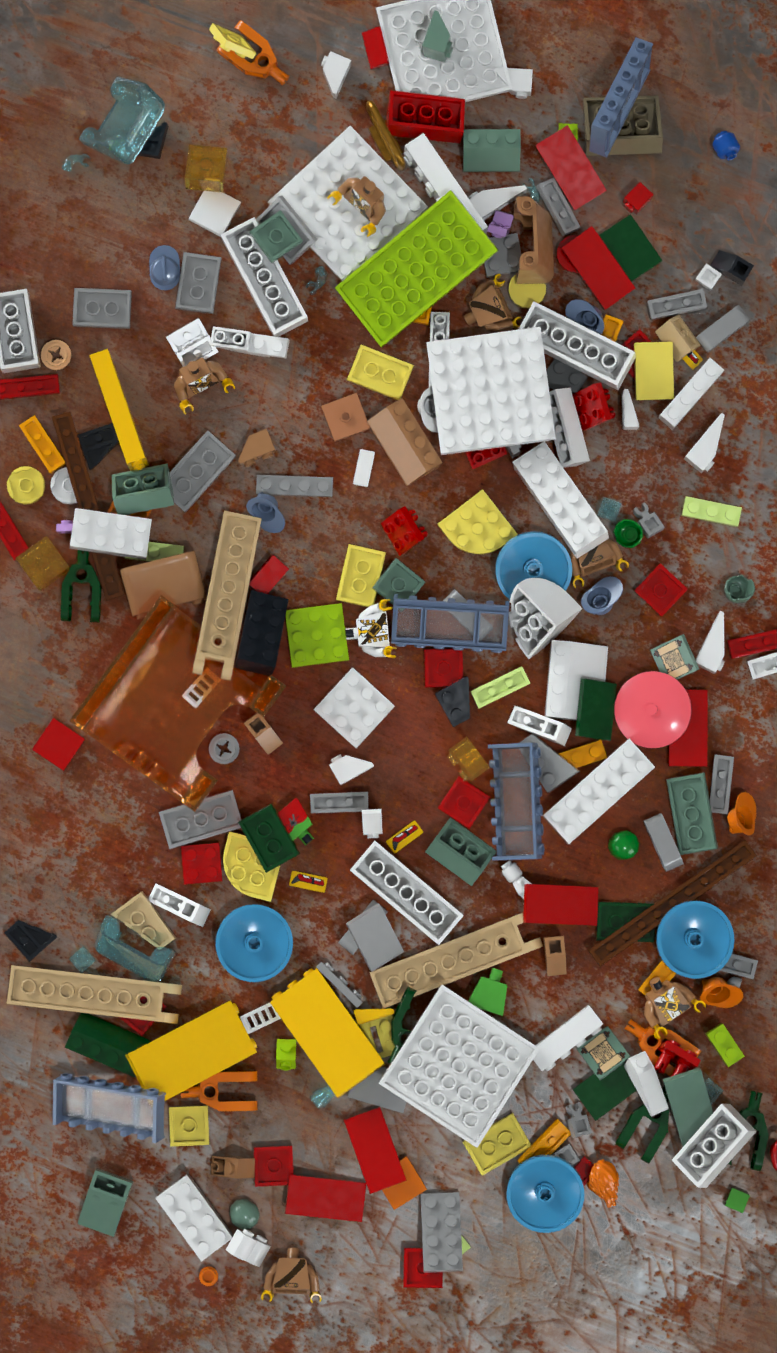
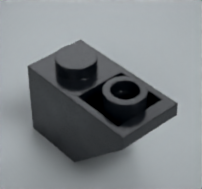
M721 250L718 251L710 265L722 275L741 286L754 267L753 264L741 257Z

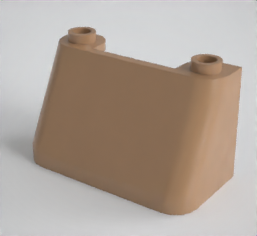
M518 196L516 197L513 209V221L518 220L521 222L523 230H532L533 251H528L521 255L519 271L516 273V284L549 283L554 276L551 214L531 197Z
M194 551L120 570L132 617H137V620L147 618L151 611L187 602L192 603L193 606L204 603L203 600L207 599L197 555Z

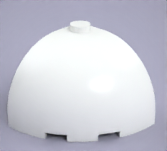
M528 578L518 583L511 594L509 621L511 628L514 627L517 636L515 638L516 642L526 657L530 659L556 638L582 608L557 584L542 578Z

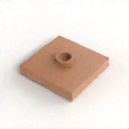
M357 393L321 406L334 442L370 429Z

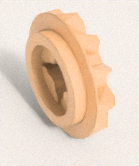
M61 340L47 342L41 351L43 364L47 368L56 371L64 369L70 363L72 356L69 346ZM60 349L59 354L63 359L56 358L53 361V356L50 352L56 353Z

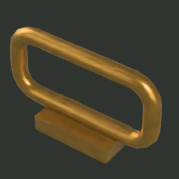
M369 100L366 103V109L374 126L369 128V132L385 162L393 160L397 169L403 171L405 169L403 152L395 137L390 133L386 120L381 116L377 106L372 100Z

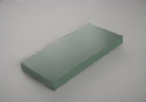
M705 773L666 779L680 855L718 849Z
M700 1067L663 1079L683 1147L713 1114Z

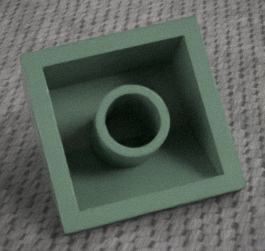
M434 10L422 45L423 54L425 57L445 63L446 59L452 55L453 42H451L450 34L439 12Z

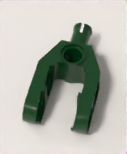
M78 550L77 563L75 565L72 564L62 582L61 621H71L73 584L79 583L91 584L90 622L99 623L102 586L93 566L89 564V551H84L83 554L82 550ZM81 570L87 572V577L84 580H79L77 577L78 572Z
M407 987L391 1020L392 1043H394L393 1046L395 1048L388 1060L390 1064L404 1044L400 1039L402 1034L409 1033L410 1035L411 1033L410 1030L402 1028L403 1017L406 1011L410 1009L411 1000L417 992L410 987Z
M664 1086L662 1090H663V1093H664L666 1102L668 1103V1102H669V1099H668V1096H667V1094H666V1089H665V1086ZM643 1104L632 1112L615 1145L624 1149L642 1117L646 1116L651 1121L658 1123L656 1134L649 1141L645 1153L640 1158L649 1164L668 1133L669 1109L661 1112L659 1117L652 1118Z
M750 1091L748 1107L742 1108L739 1113L745 1120L751 1115L756 1118L755 1123L751 1125L757 1130L750 1169L761 1171L769 1134L764 1114L759 1110L763 1093L757 1092L756 1095L755 1091Z

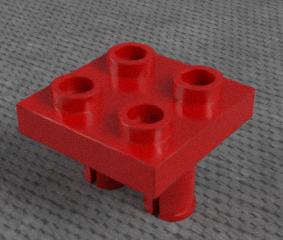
M601 382L572 394L583 431L615 418V412L610 413L614 411V408L608 407L607 404L610 394H604L609 393V390L603 389Z
M406 506L398 509L381 523L399 556L408 552L428 535L427 530L421 533V531L425 530L424 526L417 527L415 521L418 520V515L412 516L416 511L413 509L408 511Z
M667 1040L662 1042L655 1051L660 1054V1057L654 1068L656 1071L658 1069L659 1073L664 1074L671 1061L677 1065L671 1075L674 1076L698 1067L701 1060L697 1058V1054L690 1050L685 1051L680 1048L681 1045L678 1042Z

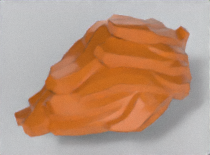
M604 1159L598 1160L591 1169L587 1187L605 1200L607 1208L616 1206L615 1200L618 1198L619 1174L612 1163Z

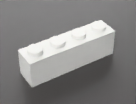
M709 358L664 409L658 419L673 430L722 375L724 369Z
M571 388L550 391L556 437L554 442L560 464L563 468L589 462L590 459Z
M587 1005L535 1045L540 1049L533 1061L541 1071L544 1069L549 1071L556 1065L555 1061L561 1058L563 1060L571 1054L570 1049L574 1046L579 1048L583 1045L588 1035L592 1034L594 1036L602 1030L600 1026L603 1025L602 1021L592 1008Z

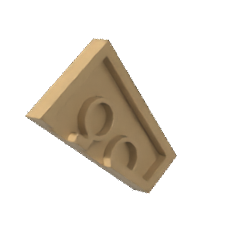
M143 891L111 914L159 950L176 939Z

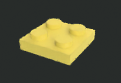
M212 23L209 30L214 35L213 38L221 44L220 47L227 52L232 50L241 58H254L256 52L242 35Z
M208 1105L169 1107L170 1147L210 1144Z

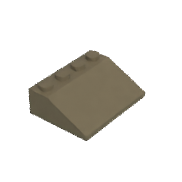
M658 95L637 96L608 155L662 153L663 132ZM605 97L583 98L586 156L598 155L589 151L591 126Z

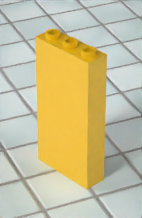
M108 349L91 354L90 358L126 463L130 471L146 468L149 464L111 354Z
M311 968L303 974V979L291 982L287 986L289 989L285 992L279 991L271 997L273 1000L270 1004L336 1097L340 1098L384 1066L385 1063L319 970Z
M230 1000L125 1055L141 1088H157L160 1092H166V1101L257 1053L256 1042L247 1034L238 1016L239 1009L236 1004H232ZM147 1099L151 1107H153V1100Z

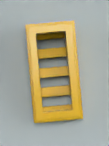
M391 1008L353 1010L359 1025L395 1013L394 1009Z

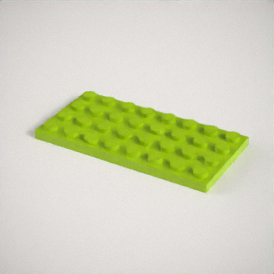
M450 190L338 284L335 289L380 347H384L499 250L455 193Z

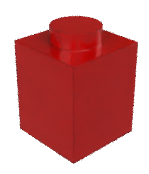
M639 182L624 197V207L630 213L634 212L637 215L652 200L654 194Z

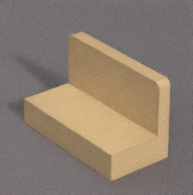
M680 315L669 319L655 331L662 342H673V358L676 362L701 346Z

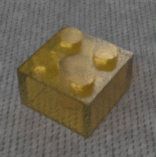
M189 144L185 173L186 189L223 193L228 159L227 148Z
M47 536L16 557V560L39 591L56 581L70 569Z
M465 737L448 750V760L453 766L457 765L460 771L458 773L465 782L468 780L471 783L490 768L468 737Z

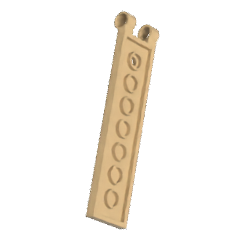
M224 511L192 673L202 675L205 659L223 662L221 679L231 680L262 518ZM220 639L222 643L216 645L214 640Z
M520 913L369 973L384 1009L399 1003L407 987L417 991L413 996L415 997L441 985H446L543 947L541 938L539 937L526 943L523 942L517 925L523 923V913ZM500 938L506 939L505 945L499 944Z
M11 965L7 1004L178 1024L179 1014L162 1012L164 993L181 995L182 985ZM145 996L147 1003L142 1004L140 998Z

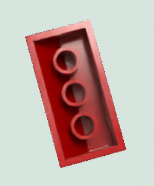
M390 90L386 125L392 136L417 138L424 133L428 140L460 144L464 133L465 99Z

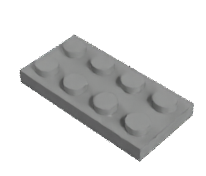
M209 431L198 440L170 471L174 503L185 513L236 458V455Z
M233 790L159 812L169 849L241 828L238 823L241 821V816Z
M459 1192L421 1194L424 1273L463 1271Z

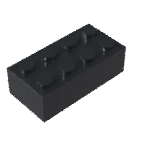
M251 590L247 599L234 668L272 676L276 667L289 599Z

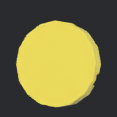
M514 275L509 283L508 293L515 305L530 309L533 301L538 304L543 301L546 294V285L516 284V275Z
M29 466L19 467L9 476L7 490L10 497L17 503L23 505L33 504L43 496L45 480L36 469Z

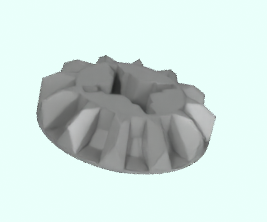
M223 733L216 735L211 740L209 754L215 762L229 764L238 757L239 744L232 735ZM228 741L229 743L227 748L232 753L225 752L220 757L221 749H219L217 744L224 746Z

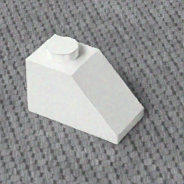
M330 51L328 56H324L321 66L323 67V74L333 98L337 99L351 67V60Z
M495 67L497 75L507 85L504 68ZM507 68L512 89L509 91L511 95H516V98L526 99L527 96H531L533 69Z
M341 754L331 759L332 763L329 764L340 786L374 767L372 762L347 755L342 757Z

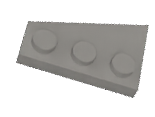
M531 734L520 742L538 743L541 750V756L538 758V763L541 767V777H539V780L547 793H550L580 772V770L573 767L536 735ZM523 747L519 749L530 765V748Z

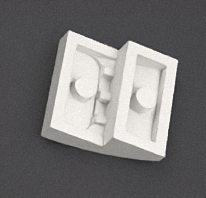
M207 185L196 203L189 221L221 237V234L226 232L231 224V220L239 209L241 202Z
M199 318L166 336L183 367L188 365L190 361H196L200 358L207 359L218 353L216 347L210 346L211 338Z

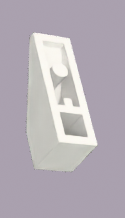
M523 185L483 190L480 193L476 191L468 198L482 219L486 220L495 214L496 210H501L515 201L516 197L524 195L527 192V187Z
M723 413L718 416L684 458L685 461L700 473L704 470L708 472L714 465L712 460L717 451L725 416Z
M722 611L717 614L695 659L699 667L713 674L717 670L721 671L725 663L722 660L724 657V612Z
M514 706L508 720L510 725L565 746L572 728L564 723L518 706Z
M381 809L362 810L363 835H367V838H379V834H383Z
M155 884L149 896L151 903L201 927L204 926L211 909L158 884Z
M646 1051L628 1058L624 1068L650 1116L652 1117L668 1110L669 1107L658 1076Z

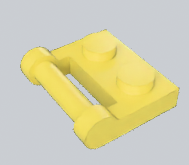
M392 1015L359 1025L377 1052L370 1027L376 1026L383 1052L378 1053L381 1058L391 1056L395 1048L391 1035Z

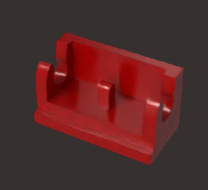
M271 555L252 576L249 586L254 591L268 594L289 568L274 555Z

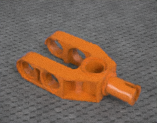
M240 20L234 29L236 28L243 34L247 41H252L261 48V52L256 56L255 60L250 63L232 50L230 52L225 51L220 45L216 51L245 75L265 79L268 76H272L283 86L286 83L285 80L288 81L290 76L277 67V59L268 40ZM262 60L269 62L265 67H261L259 63Z
M632 1019L628 1023L634 1029L629 1025H626L624 1028L638 1038L637 1043L642 1052L646 1051L654 1066L659 1058L655 1055V1051L661 1045L664 1038L669 1041L674 1040L681 1045L680 1048L685 1051L690 1050L697 1054V1057L701 1053L700 1049L670 1029H666L668 1032L666 1037L662 1031H658L661 1039H657L654 1045L649 1046L647 1038L650 1035H654L655 1029L649 1026L643 1028ZM668 1064L665 1073L671 1076L675 1068Z
M221 1071L200 1082L198 1086H192L185 1090L189 1092L181 1093V1098H198L201 1103L218 1111H257L258 1101L218 1100V1082L257 1081V1071ZM208 1086L214 1087L216 1091L212 1097L206 1096L204 1092Z

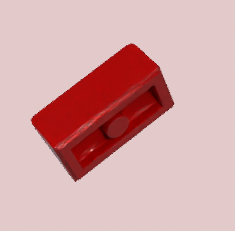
M375 27L363 32L362 36L370 69L389 66L381 27Z

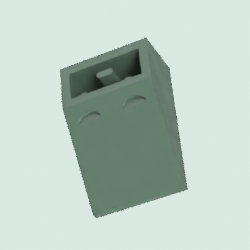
M97 1168L90 1183L77 1224L114 1237L134 1181Z

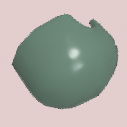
M744 575L730 577L724 586L726 597L736 604L747 602L755 591L753 580L745 578Z
M248 1199L236 1200L229 1210L230 1220L239 1229H252L260 1218L259 1209Z

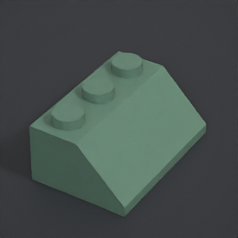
M464 129L463 172H520V129Z
M168 464L112 474V498L117 514L129 515L174 505V494Z
M451 817L425 851V853L471 886L497 852Z

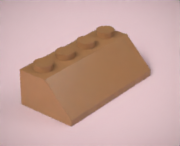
M403 398L387 406L367 421L406 486L438 469L443 463Z

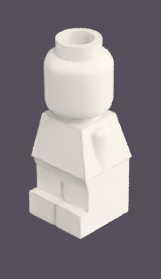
M509 860L501 866L503 869L502 874L509 883L512 882L516 892L524 900V885L531 883L521 876L523 873L518 865Z

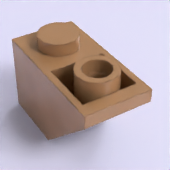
M267 429L249 435L238 460L240 467L243 465L245 468L252 466L256 460L261 458L262 460H267L273 457V453H276Z
M260 712L244 723L268 755L283 744Z
M564 936L543 938L547 976L567 974Z
M212 1156V1176L236 1179L254 1178L255 1158Z

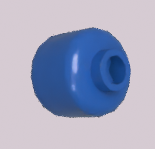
M728 131L718 133L714 137L715 140L712 146L719 159H727L729 161L736 158L740 145L734 133Z

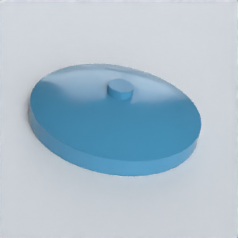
M525 532L513 537L503 546L496 560L495 574L501 591L510 600L516 585L528 578L546 579L566 591L572 577V562L565 546L555 537L543 532Z
M687 901L674 906L664 915L658 926L656 944L661 959L670 970L683 977L699 979L717 973L726 965L734 948V932L727 916L716 906L703 901Z
M258 904L241 906L230 912L221 922L215 939L216 953L222 966L232 976L247 982L265 981L279 974L287 965L293 949L292 932L286 920L272 908Z
M538 1155L520 1163L509 1178L506 1193L507 1203L514 1218L524 1227L540 1233L556 1232L569 1226L580 1214L585 1196L583 1181L578 1171L566 1160L553 1155Z

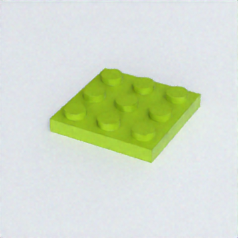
M342 603L286 610L292 668L349 661Z

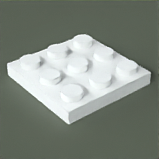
M352 667L316 706L314 711L351 745L357 748L395 706Z

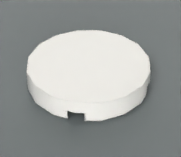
M67 467L59 469L51 479L50 487L52 494L63 504H76L77 501Z

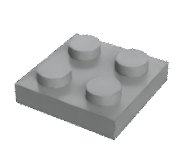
M508 234L502 238L491 237V241L499 251L484 263L486 277H495L497 274L517 273L521 257L518 234Z

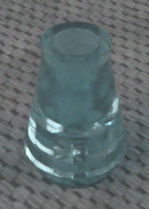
M327 1085L312 1092L313 1095L310 1096V1099L320 1109L322 1107L325 1108L335 1094Z

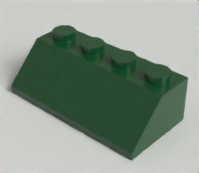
M81 1013L71 1031L65 1048L136 1078L125 1055L152 1042V1040L91 1014Z

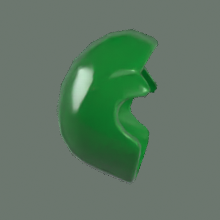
M624 519L618 522L613 531L616 542L625 548H634L639 545L644 536L642 526L633 519Z
M619 831L614 833L609 839L608 849L610 854L616 859L627 860L636 855L639 851L640 843L637 836L631 831Z

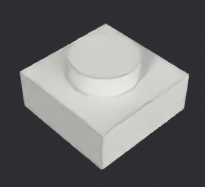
M706 263L695 281L711 291L722 274Z

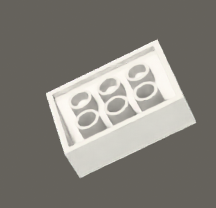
M560 640L551 641L545 717L577 721L581 679L605 682L608 646Z

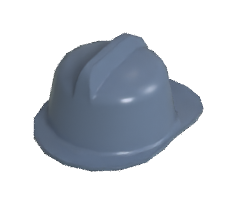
M158 246L152 251L149 259L151 282L160 290H170L180 280L179 255L171 246Z
M581 299L572 300L567 304L565 311L568 319L600 335L603 333V315L597 307Z
M260 492L257 497L251 498L247 502L246 507L249 514L253 517L262 518L260 524L262 529L269 533H278L284 529L285 518L278 509L277 500L272 495Z
M616 577L603 578L583 595L581 599L583 609L594 615L607 614L612 609L613 604L621 597L623 584Z

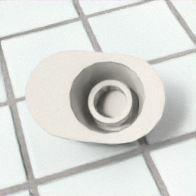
M431 387L423 392L418 401L417 408L426 428L431 432L438 433L433 389Z

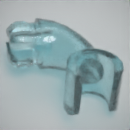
M87 154L68 156L63 161L62 169L70 172L72 166L77 162H80L83 167H89L88 164L83 163V160L91 158Z
M529 178L528 180L532 186L527 187V191H530V197L539 203V192L534 185V180Z
M323 266L315 270L317 282L310 281L306 285V288L309 286L315 287L314 290L310 291V295H314L327 281L328 274Z

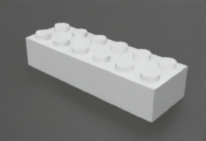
M421 134L406 144L404 147L405 157L403 158L409 167L412 166L414 168V175L419 182L423 181L425 184V191L430 198L434 197L437 202L452 190L487 234L488 226L425 134Z
M255 217L222 233L221 239L272 335L279 337L308 322V317L278 260L271 263L249 232L258 226Z
M534 301L519 329L541 327L545 354L616 390H619L636 358L634 351Z
M545 441L513 461L514 470L577 559L609 539L607 529Z
M629 738L542 817L568 845L652 771L655 766Z
M376 841L371 844L350 869L353 874L438 945L464 916Z

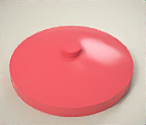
M650 671L633 676L621 687L615 700L614 713L617 725L627 739L630 738L634 744L641 747L660 748L672 744L683 735L691 719L692 707L689 694L677 679L666 673Z

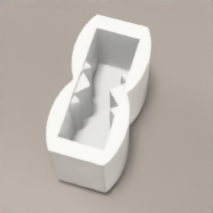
M237 1229L226 1251L241 1260L260 1267L271 1246L266 1243L268 1241L266 1238L260 1235L254 1237V1233L247 1229L243 1231Z

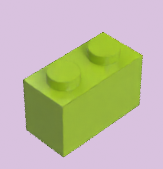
M720 1023L705 1033L727 1067L745 1057L724 1024Z

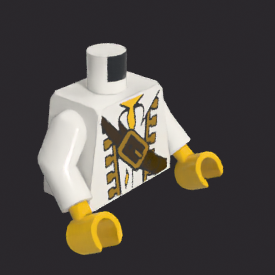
M383 599L380 603L369 606L356 619V628H346V640L358 639L359 647L362 648L363 652L373 657L396 658L395 655H391V651L397 648L389 645L386 611L392 610L393 607H386V602L390 601V599Z

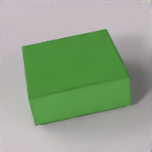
M731 1187L724 1205L743 1213L750 1195Z

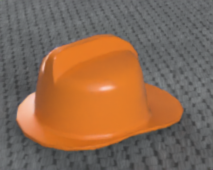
M742 792L737 797L736 806L728 813L727 820L730 833H744L749 836L754 833L756 803L749 793Z
M721 977L702 980L703 986L700 1000L707 1005L730 1008L738 1005L743 999L742 990L727 984Z

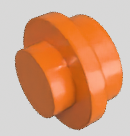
M206 1266L201 1269L199 1280L205 1286H212L218 1280V1272L214 1267Z

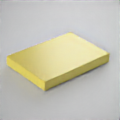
M673 342L634 343V352L636 354L634 360L635 400L674 399Z
M360 345L347 381L395 400H400L414 365Z
M349 544L336 600L364 607L374 605L377 592L372 587L381 577L386 552Z
M513 1112L491 1125L478 1148L465 1140L463 1141L464 1146L482 1176L526 1151L531 1146Z

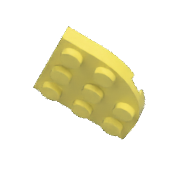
M483 489L437 524L454 546L472 554L492 553L518 535Z
M229 832L223 855L224 870L229 881L241 893L271 902L280 865L266 873L246 836Z

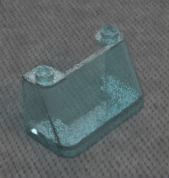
M117 76L110 90L116 102L99 130L88 127L83 131L79 140L84 145L124 164H131L165 110V103L146 83Z
M106 915L95 941L96 951L148 981L160 982L166 975L178 952L171 948L158 947L150 957L120 941L119 938L122 932L120 931L118 919L111 915Z

